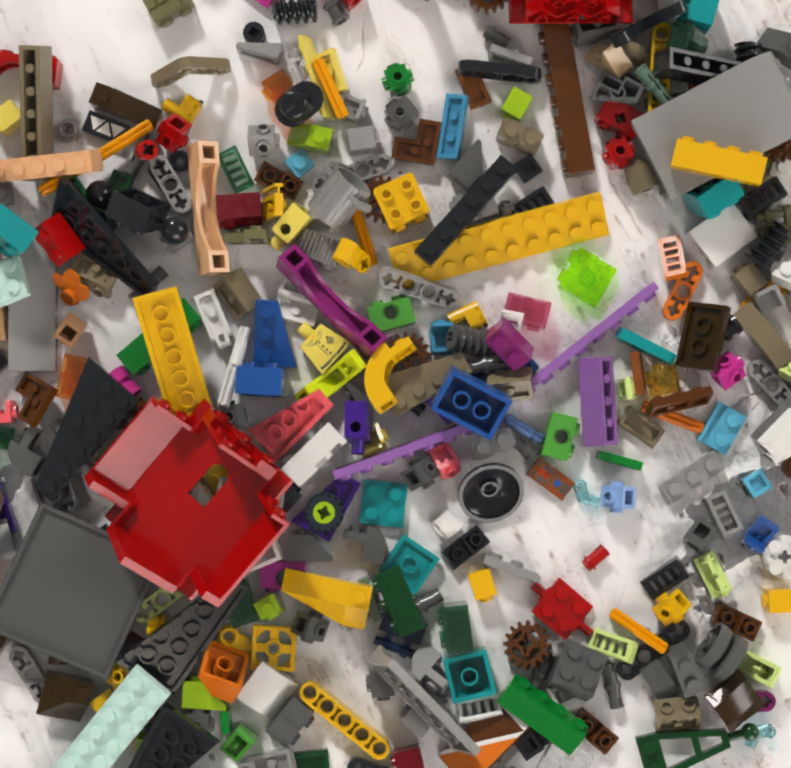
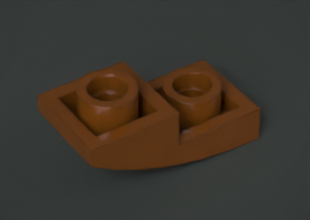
M263 161L253 180L266 188L273 183H283L280 193H283L284 197L292 201L295 200L304 183L299 178L278 169L266 161Z
M719 601L709 620L716 625L722 622L732 629L733 633L754 642L762 625V621Z
M583 707L576 713L575 717L582 719L589 726L585 738L606 755L618 741L619 737Z

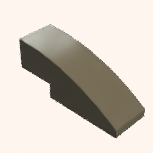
M750 301L733 314L753 345L761 351L771 366L779 370L791 360V349Z

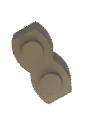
M505 118L498 130L496 140L504 146L516 147L523 154L528 155L531 153L534 156L540 147L544 135L535 128L523 127L518 121Z

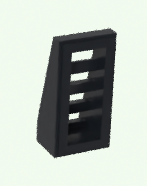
M775 176L746 193L739 199L737 204L740 206L745 218L749 220L786 197L788 193L778 177ZM773 185L778 195L776 197L769 186ZM765 190L770 198L769 201L765 199L761 191ZM757 195L762 205L759 206L753 196ZM749 200L752 207L754 208L752 211L749 209L745 201Z
M542 186L513 205L515 209L512 210V215L515 214L514 211L516 209L519 213L524 212L522 208L524 204L528 210L534 209L529 202L531 200L534 201L537 208L542 207L543 205L537 198L539 195H541L546 205L554 204V201L545 187Z
M676 555L641 580L640 583L652 600H655L662 593L669 591L689 578L690 573ZM676 566L680 574L677 575L672 567ZM667 570H668V572L671 574V576L673 577V579H672L671 581H670V579L667 577V575L664 573V572H666ZM658 576H661L666 583L664 586L658 580ZM653 580L659 590L655 591L649 582Z

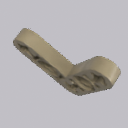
M186 56L178 58L152 73L150 78L152 87L160 88L169 86L188 74L224 75L231 72L230 60L227 58Z

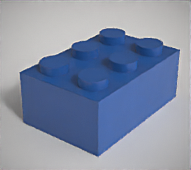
M243 362L242 366H237L236 394L242 396L286 398L287 371L281 365L265 363V367H261L253 362Z
M451 365L430 406L431 410L491 441L512 404V399L507 393Z

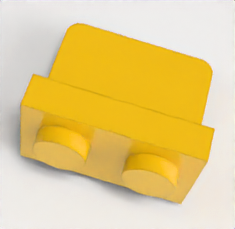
M412 173L404 174L374 188L373 194L383 213L390 233L394 231L396 234L408 229L407 225L415 222L418 225L428 220L427 216L430 215V209Z

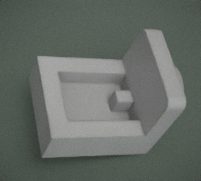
M342 92L341 98L348 111V116L345 119L358 124L360 118L364 120L369 107H366L367 100L364 98L360 100Z

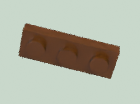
M699 386L686 392L677 391L665 397L656 396L649 401L645 412L648 418L707 405L714 392L711 386L703 388Z

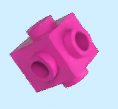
M729 351L720 356L717 372L709 371L712 379L725 391L746 376L743 360L738 355L734 356Z

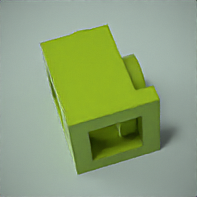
M276 592L270 593L253 604L261 620L265 619V621H269L285 611Z

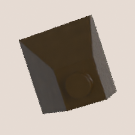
M47 670L36 714L80 722L89 706L94 687L92 679Z

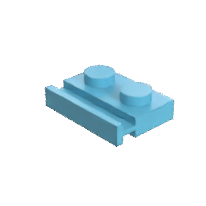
M717 401L696 440L726 455L747 417Z

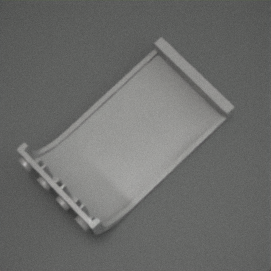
M772 51L750 58L631 121L630 125L670 202L715 179V177L670 168L677 138L682 139V136H689L695 138V142L703 144L704 141H712L718 143L717 147L721 148L735 146L739 147L740 152L749 153L750 150L765 153L791 140V81L788 76L785 77L782 71V64L778 57L775 58Z

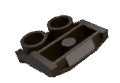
M739 668L725 680L719 681L704 695L714 707V710L717 711L719 717L724 721L730 733H734V730L765 706Z

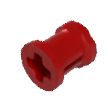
M152 140L141 141L135 146V155L139 160L148 161L155 158L158 154V146ZM148 146L150 148L149 154L144 155V147Z

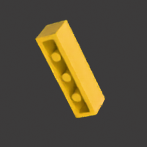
M682 136V139L677 138L670 168L756 187L761 185L768 157H763L762 152L750 150L749 153L740 152V148L735 146L721 148L717 147L718 143L712 141H704V144L695 142V138L689 136Z

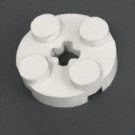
M781 534L774 536L765 546L763 554H761L762 565L774 577L791 579L790 535ZM784 550L786 554H789V559L785 563L779 559V555H782Z

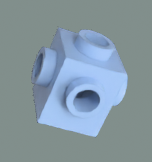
M610 481V485H601L600 507L609 508V512L623 513V509H635L636 487L624 486L622 481Z

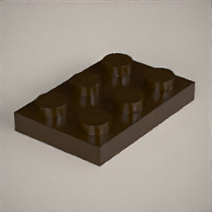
M689 301L676 357V366L717 372L731 307Z

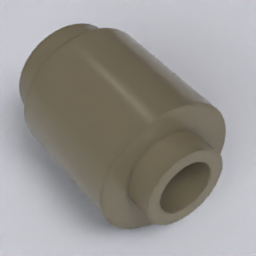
M631 40L621 46L632 64L639 66L640 62L645 63L649 51L646 50L647 45Z

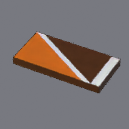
M492 700L489 703L491 712L495 711ZM501 706L503 715L471 722L464 729L467 735L481 748L477 756L454 751L449 745L438 756L448 768H491L531 727Z

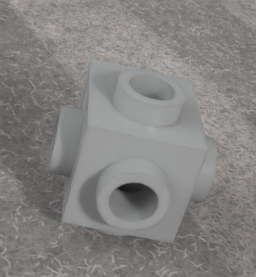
M248 125L249 156L268 157L275 155L276 147L280 146V135L275 133V125Z

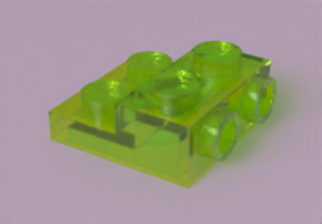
M581 247L577 251L573 249L567 260L570 262L567 270L562 269L557 278L559 281L557 287L596 308L617 269L599 260V257Z

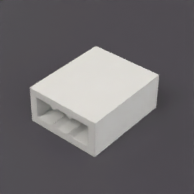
M738 204L725 208L716 218L706 219L685 234L710 270L758 237L755 226L751 222L746 221Z

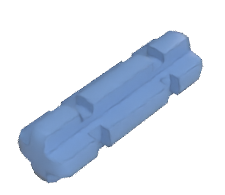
M508 414L504 420V424L510 428L514 427L515 431L528 439L531 438V441L536 444H540L545 437L543 433L535 431V428L524 421L517 420V417L512 414Z

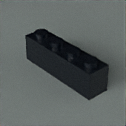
M669 46L654 54L653 76L700 85L742 62Z

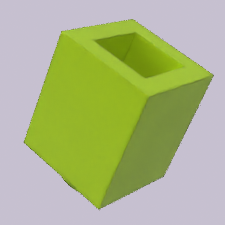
M514 86L501 108L500 114L502 118H509L520 122L533 97Z

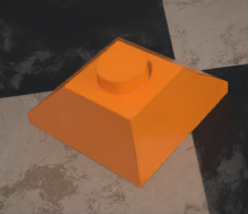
M212 640L204 652L198 674L199 679L211 696L233 704L242 689L250 654Z

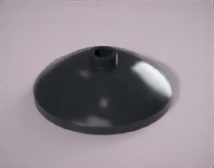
M487 463L472 469L462 479L458 488V501L462 510L467 516L480 522H496L507 518L517 510L524 496V485L519 474L513 468L501 463Z

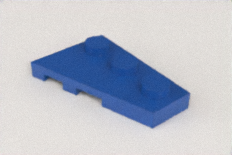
M256 299L253 363L260 366H265V363L279 364L281 367L297 368L279 300Z

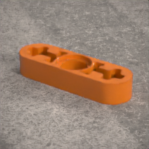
M691 261L686 264L688 269L695 267V272L697 273V275H693L690 278L689 282L682 281V278L676 279L662 307V315L665 319L674 321L682 316L703 274L702 266L698 262ZM679 285L687 287L688 294L686 297L678 296L676 289ZM675 300L683 302V305L678 303L675 308L678 313L670 316V311L667 308L672 307Z

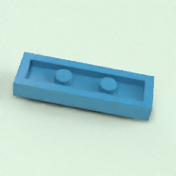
M446 93L436 158L440 160H460L469 102L468 95Z

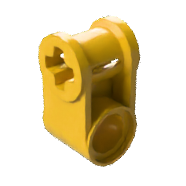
M341 238L332 259L346 269L353 268L359 273H366L371 265L370 256L357 243L347 238Z

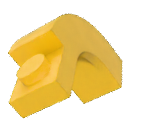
M409 336L397 340L391 348L384 342L374 351L367 363L364 375L365 389L370 402L380 415L399 403L390 389L389 375L392 368L399 361L417 350Z

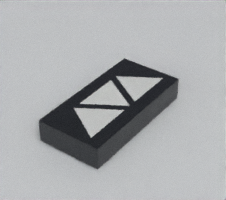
M89 110L82 131L110 142L130 130L131 126Z

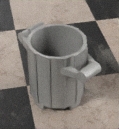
M340 162L336 166L330 163L323 165V170L328 174V178L308 203L310 208L307 212L313 220L317 216L320 221L331 226L328 231L332 233L342 230L357 210L370 213L372 210V206L367 202L368 197L371 195L370 189L357 175L347 169V165Z

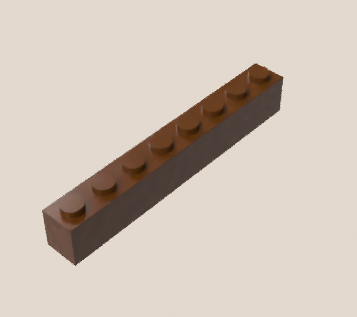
M539 24L541 32H538L539 45H543L544 48L542 63L543 66H547L548 74L545 75L547 88L550 87L552 93L549 96L550 108L555 110L556 117H553V126L559 133V138L556 141L558 151H562L563 159L560 160L562 173H566V178L592 174L595 166L569 24Z

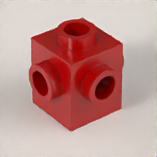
M173 113L158 126L156 142L172 153L176 152L180 147L183 149L189 142L188 134L192 124L176 113Z
M616 136L605 142L606 146L601 151V156L610 170L617 167L621 170L631 164L630 161L634 157L633 153L635 152L631 141H627L625 136L620 139ZM619 148L622 154H618L616 149Z

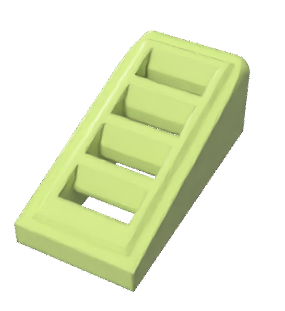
M633 377L618 379L620 400L637 399Z
M597 628L593 629L588 648L629 664H633L639 643ZM600 635H602V636H604V637H603V640H602V643H601L600 648H598V647H597V644H598ZM609 638H611L612 641H611L609 650L607 651V650H606V647H607ZM618 641H620L621 643H620L618 652H617V654H616V653H614V652H615V649H616V646H617ZM627 644H628V647H627V650H626V653H625V657H624L623 655H624L626 646H627Z

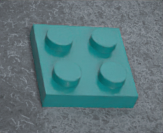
M364 479L359 523L403 528L407 484Z
M403 533L378 571L399 563L411 593L416 595L440 558Z

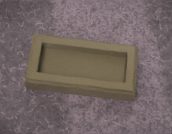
M631 406L626 408L617 422L618 426L652 449L666 431Z

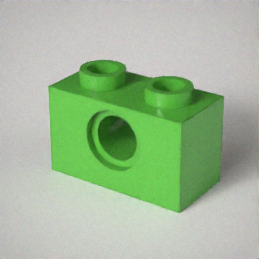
M404 294L391 297L392 301L383 303V300L370 303L371 307L367 308L370 321L382 333L416 324L409 296L404 297ZM388 308H393L397 311V316L394 319H387L384 313Z
M550 412L539 454L567 461L568 457L572 458L575 445H572L573 437H577L580 429V424L577 423L578 418ZM558 431H563L566 434L565 442L558 443L556 441L555 435Z

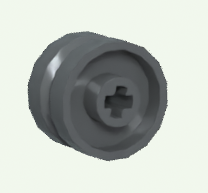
M721 622L715 625L699 644L694 654L695 662L703 669L710 667L709 673L719 681H723L742 662L747 653L749 642L738 634L732 636V629Z

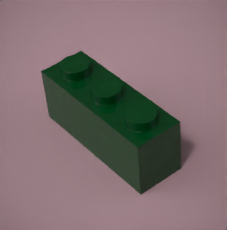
M399 563L375 573V580H372L376 593L381 592L384 600L380 602L385 614L390 613L393 621L389 623L393 633H398L400 638L425 628Z

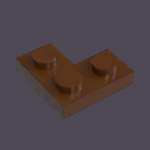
M420 119L416 140L395 136L391 159L434 166L441 122Z
M25 372L15 391L28 399L17 418L37 428L58 389Z

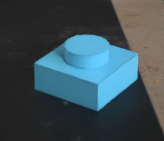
M302 148L285 161V164L299 179L315 167L313 161Z
M761 468L740 479L752 498L758 497L773 487Z

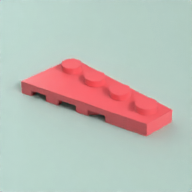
M318 389L251 427L248 431L271 457L278 462L334 404Z

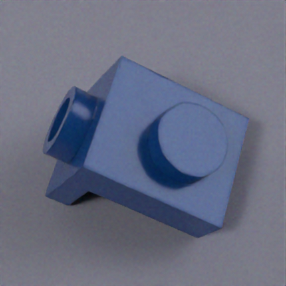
M760 514L744 534L746 546L752 551L763 554L767 543L779 531V526Z

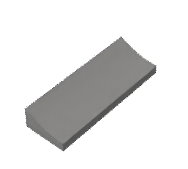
M33 240L24 253L19 255L22 259L31 296L8 305V371L57 372V338L53 334L58 324V287L54 284L52 274L54 272L58 273V267L50 260L43 247L36 240Z
M380 644L368 658L367 662L454 751L477 756L481 748Z

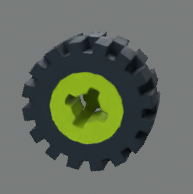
M327 492L318 493L312 496L306 503L304 517L307 524L313 530L322 533L330 532L342 523L345 513L342 501L334 494Z

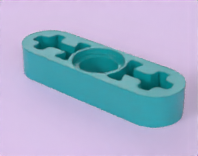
M619 327L615 335L617 340L664 364L672 366L676 355L671 351L625 328Z

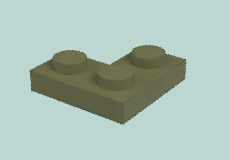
M253 225L249 226V229H244V233L242 229H231L230 233H224V242L227 245L269 244L270 235L266 229H263V226Z

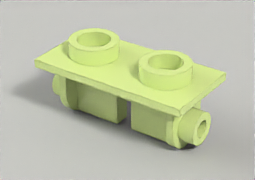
M711 550L693 559L712 599L719 596L721 598L727 596L732 587L714 551Z

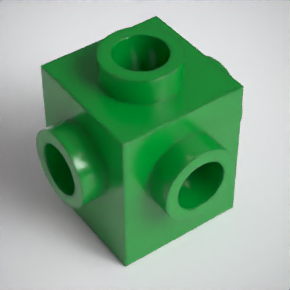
M394 63L387 66V69L384 70V78H381L384 90H389L391 97H400L411 91V82L414 81L411 69H406L405 63L401 65ZM402 76L400 80L394 79L396 77Z

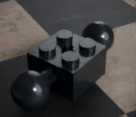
M104 180L93 181L87 187L86 198L88 202L96 208L107 207L105 216L111 218L113 223L120 226L125 225L131 228V232L138 235L160 230L163 239L172 245H179L187 240L189 236L187 222L177 216L167 218L171 207L170 204L135 187L114 191L113 187Z

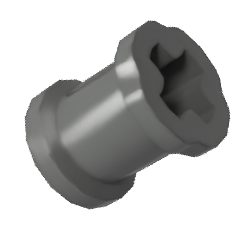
M329 0L323 6L324 11H327L330 15L334 27L342 25L350 18L349 14L345 13L341 6V0Z

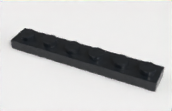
M500 155L415 249L414 254L428 266L432 267L514 176L518 168Z

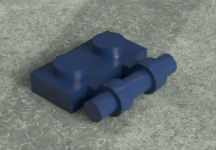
M384 613L379 630L387 633L385 638L376 635L373 644L378 646L381 644L386 650L396 652L402 658L409 657L412 659L416 651L410 649L411 642L417 645L421 644L428 624L424 622L425 628L402 637L405 640L402 646L391 641L393 635L399 638L400 636L392 631L389 622L393 620L390 613Z

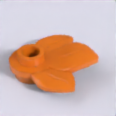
M67 269L63 276L55 272L52 274L54 284L62 291L60 297L65 304L73 306L81 302V300L85 301L88 299L90 290L87 286L81 284V278L74 270Z

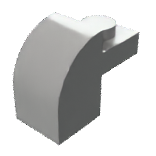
M424 641L412 657L411 676L421 686L426 682L428 689L434 693L438 692L443 695L448 689V681L435 671L442 662V654Z

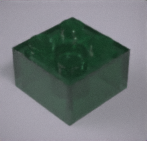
M466 600L440 603V609H436L438 626H443V631L439 632L441 648H446L447 653L474 650Z

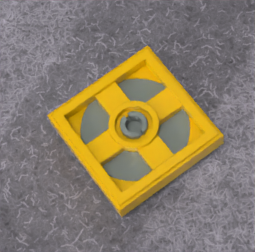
M253 624L251 670H255L261 661L264 660L278 671L295 672L297 635L290 632L292 626Z

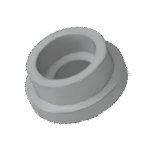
M66 119L60 123L58 133L65 141H74L80 135V126L76 121ZM69 127L73 128V132L71 134L66 133Z

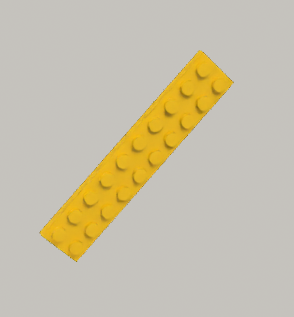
M598 191L468 226L432 267L428 266L414 254L415 249L424 239L387 249L392 267L436 282L609 235L602 196ZM406 279L402 283V287L405 289H410L414 286V281L411 279Z
M177 286L133 297L132 300L162 398L166 399L175 411L180 409L188 416L204 398L212 405ZM221 464L213 465L191 490L193 498L203 504L204 507L217 493L219 476L228 477L226 468Z

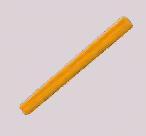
M146 119L99 148L102 161L153 131L152 123ZM81 174L64 176H66L71 181ZM63 176L52 177L40 184L37 188L41 195L45 197L57 190L59 179Z

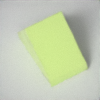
M747 651L742 662L737 667L743 674L770 688L774 687L782 670L778 665Z

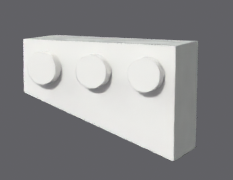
M323 422L314 431L316 434L311 439L306 438L298 446L300 450L295 455L291 453L282 461L285 465L281 469L299 487L305 484L348 442L330 422L327 424Z

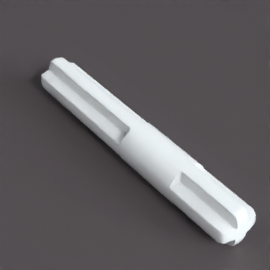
M241 326L239 328L217 401L220 407L229 408L236 386L237 366H242L251 335L249 327Z

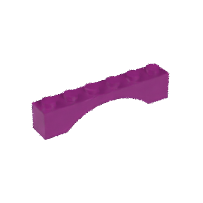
M293 244L279 256L276 268L369 360L374 351L387 340V337L373 322L356 313L332 291L320 276L310 258L296 244Z

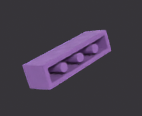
M613 357L578 359L583 447L618 445Z

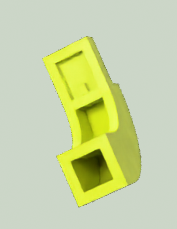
M353 348L331 368L305 385L294 395V398L298 401L318 389L329 398L344 387L346 383L359 375L367 365Z

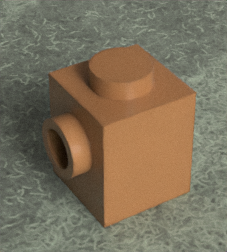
M69 311L53 336L62 344L72 348L84 332L87 323Z

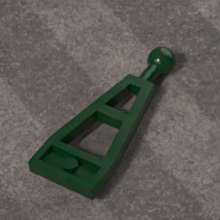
M746 723L742 726L741 730L734 731V733H727L725 728L651 732L635 736L644 768H688L730 748L731 741L743 738L747 741L756 740L759 736V729L753 723ZM721 736V743L704 751L701 750L698 737ZM691 738L695 755L667 767L659 740Z

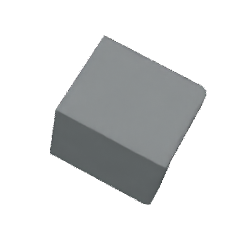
M773 284L750 296L755 307L762 315L786 304L777 284Z

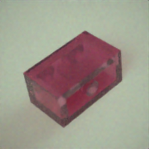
M509 292L504 309L524 313L522 325L527 326L529 331L539 332L540 329L544 330L546 328L552 303Z

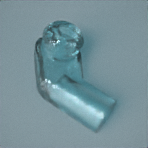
M577 480L573 486V492L577 501L597 508L600 497L589 494L586 487L587 483L584 480Z
M763 723L756 725L759 729L758 738L754 741L746 740L745 745L755 749L759 739L765 737L773 738L776 735V729L771 724Z

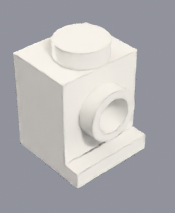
M447 509L430 523L444 540L446 538L449 539L462 528Z

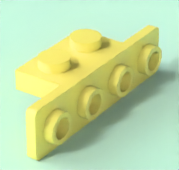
M306 35L297 36L299 41L298 47L306 63V72L310 75L311 82L318 85L323 92L324 100L319 113L324 119L333 120L336 116L313 68L312 62L318 58L324 59L339 93L349 90L336 49L330 48L316 54L312 38Z

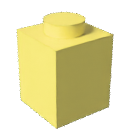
M10 99L0 106V133L3 132L6 136H10L21 127L20 109Z

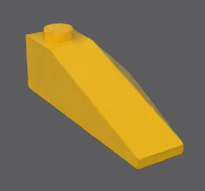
M285 568L281 588L283 592L343 626L365 629L373 585Z

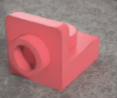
M6 400V414L5 410H0V424L17 423L16 418L19 414V407L15 401Z
M443 442L435 448L428 450V455L440 472L442 480L452 478L461 471L460 461L449 443L444 444Z

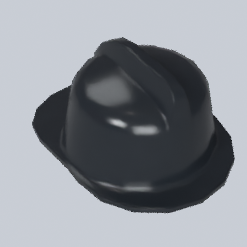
M301 81L295 84L276 101L275 115L278 121L288 127H297L303 124L322 107L324 100L323 92L318 85L310 81Z

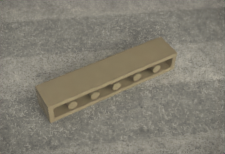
M19 45L21 157L54 154L52 46ZM52 177L27 179L22 181L44 182Z

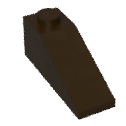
M96 82L89 100L94 109L135 124H140L148 119L152 123L154 131L162 113V109Z

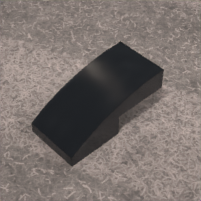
M530 728L515 743V746L524 759L528 761L544 750L550 741L533 728Z

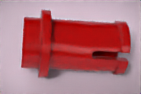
M600 544L587 557L584 556L581 562L588 571L596 570V566L609 556L610 553Z

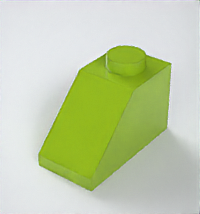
M301 124L297 127H291L287 145L329 156L334 132L333 129L314 124Z
M192 674L183 681L181 708L226 711L228 709L229 702L211 696L197 674Z

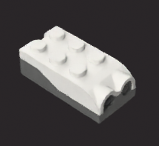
M791 394L750 435L759 453L774 465L791 457Z

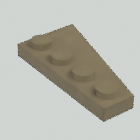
M462 353L391 373L389 375V386L399 402L391 407L394 415L398 417L433 397L451 365L468 374H472L473 372Z

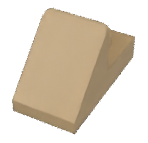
M597 42L584 54V61L619 79L632 68V63L621 46L614 48L613 43L607 47Z

